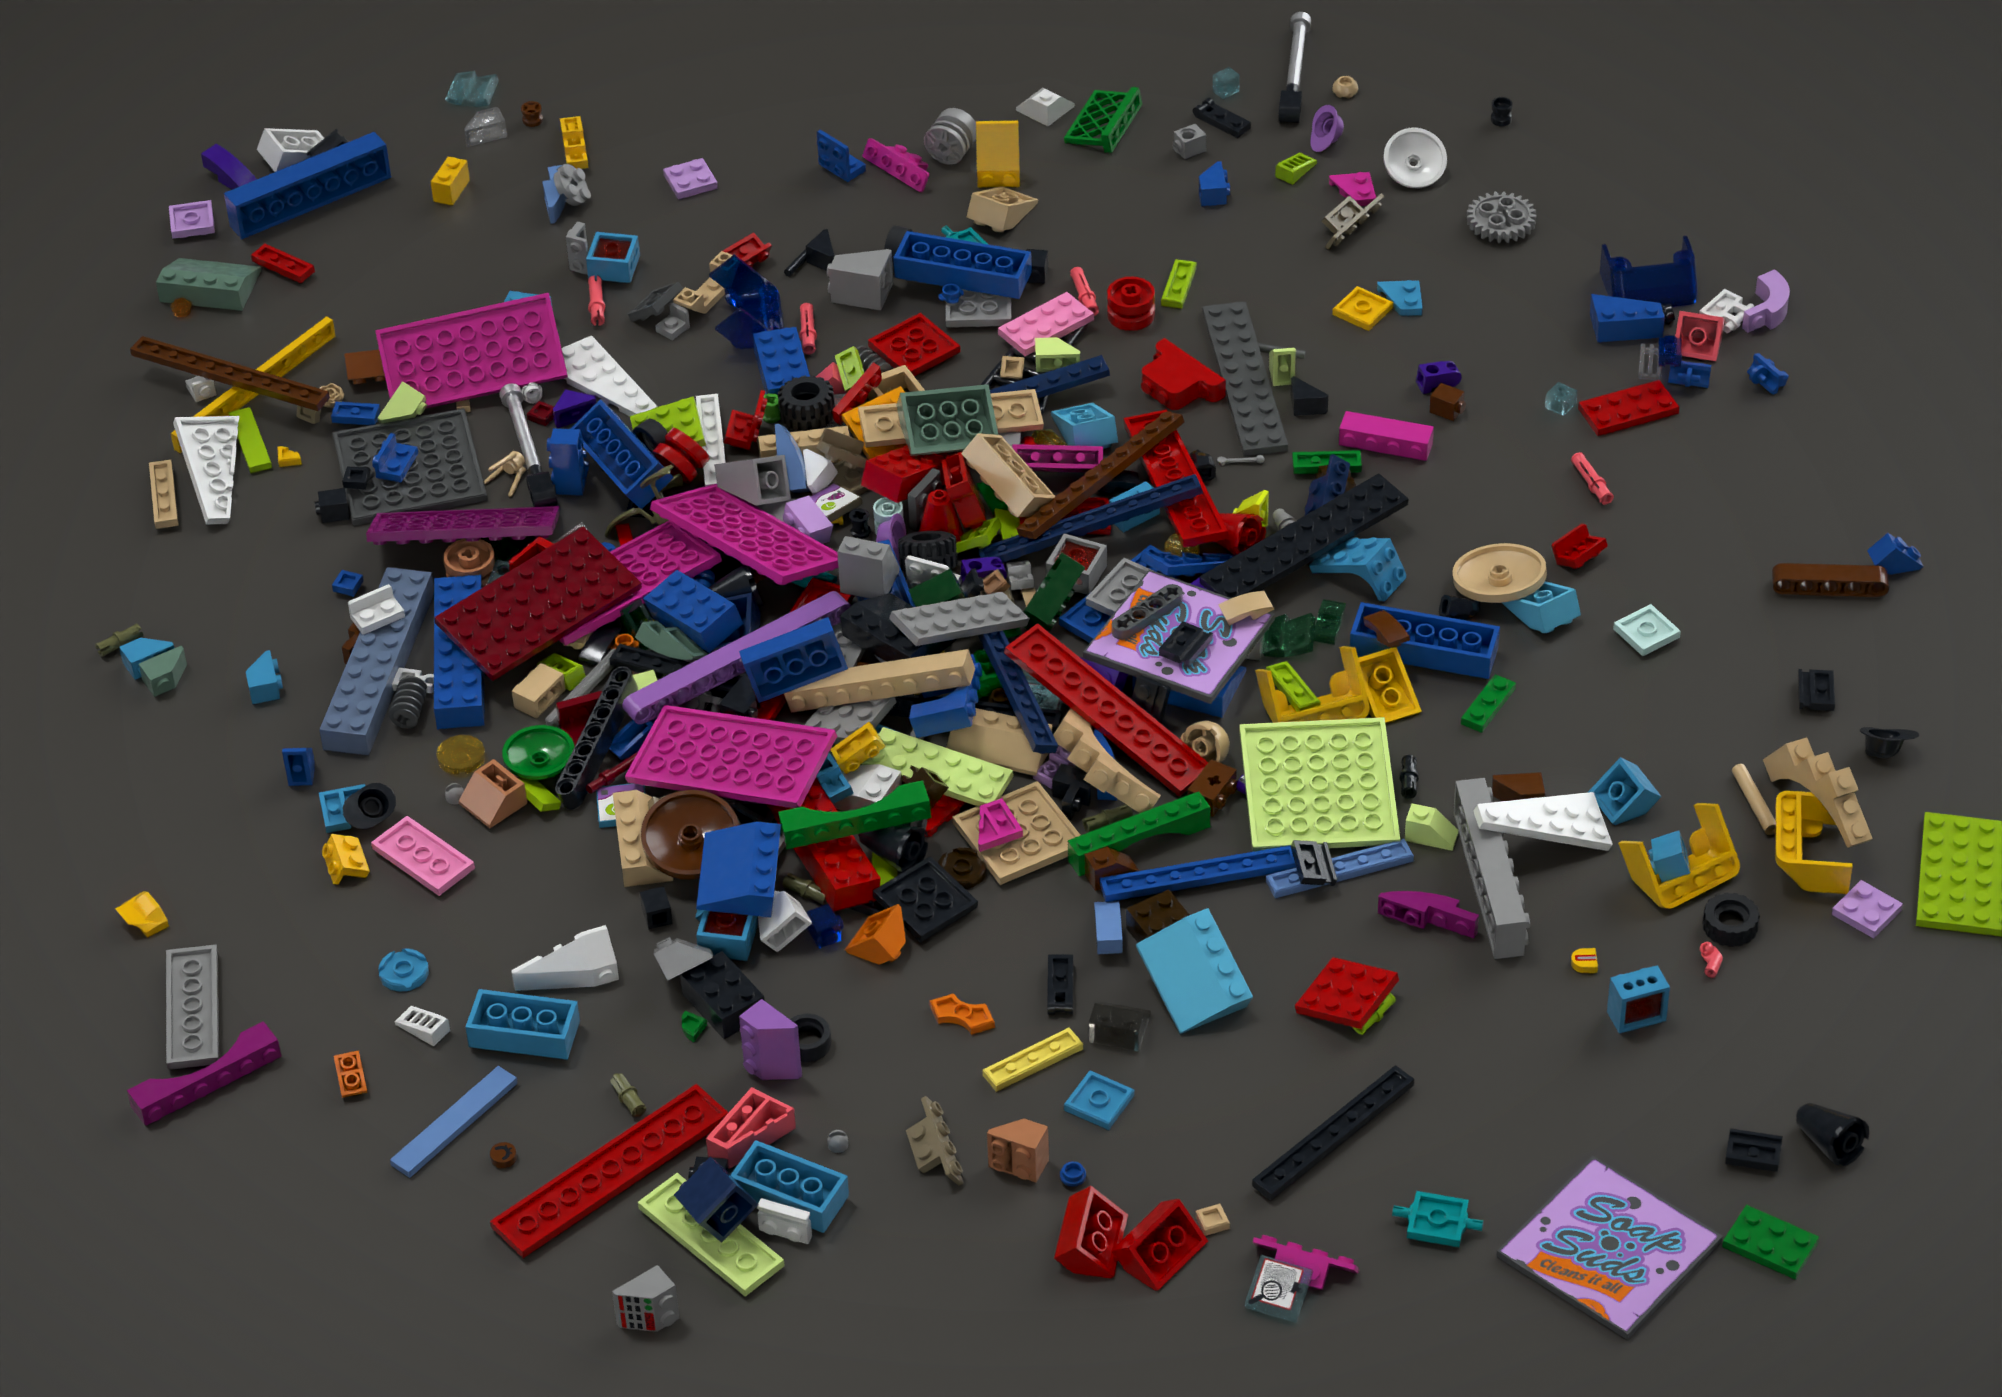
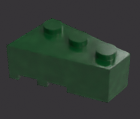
M1061 552L1023 611L1029 617L1028 624L1024 628L1029 630L1038 623L1048 632L1051 631L1057 621L1054 619V616L1059 617L1066 607L1063 604L1064 600L1068 602L1075 592L1072 588L1085 569L1083 565Z

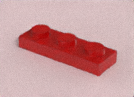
M263 244L251 254L252 262L299 283L304 282L315 272L314 265L268 244Z
M873 362L833 408V419L836 423L842 425L844 422L842 414L856 408L859 404H863L868 397V393L873 388L879 386L882 380L880 366Z

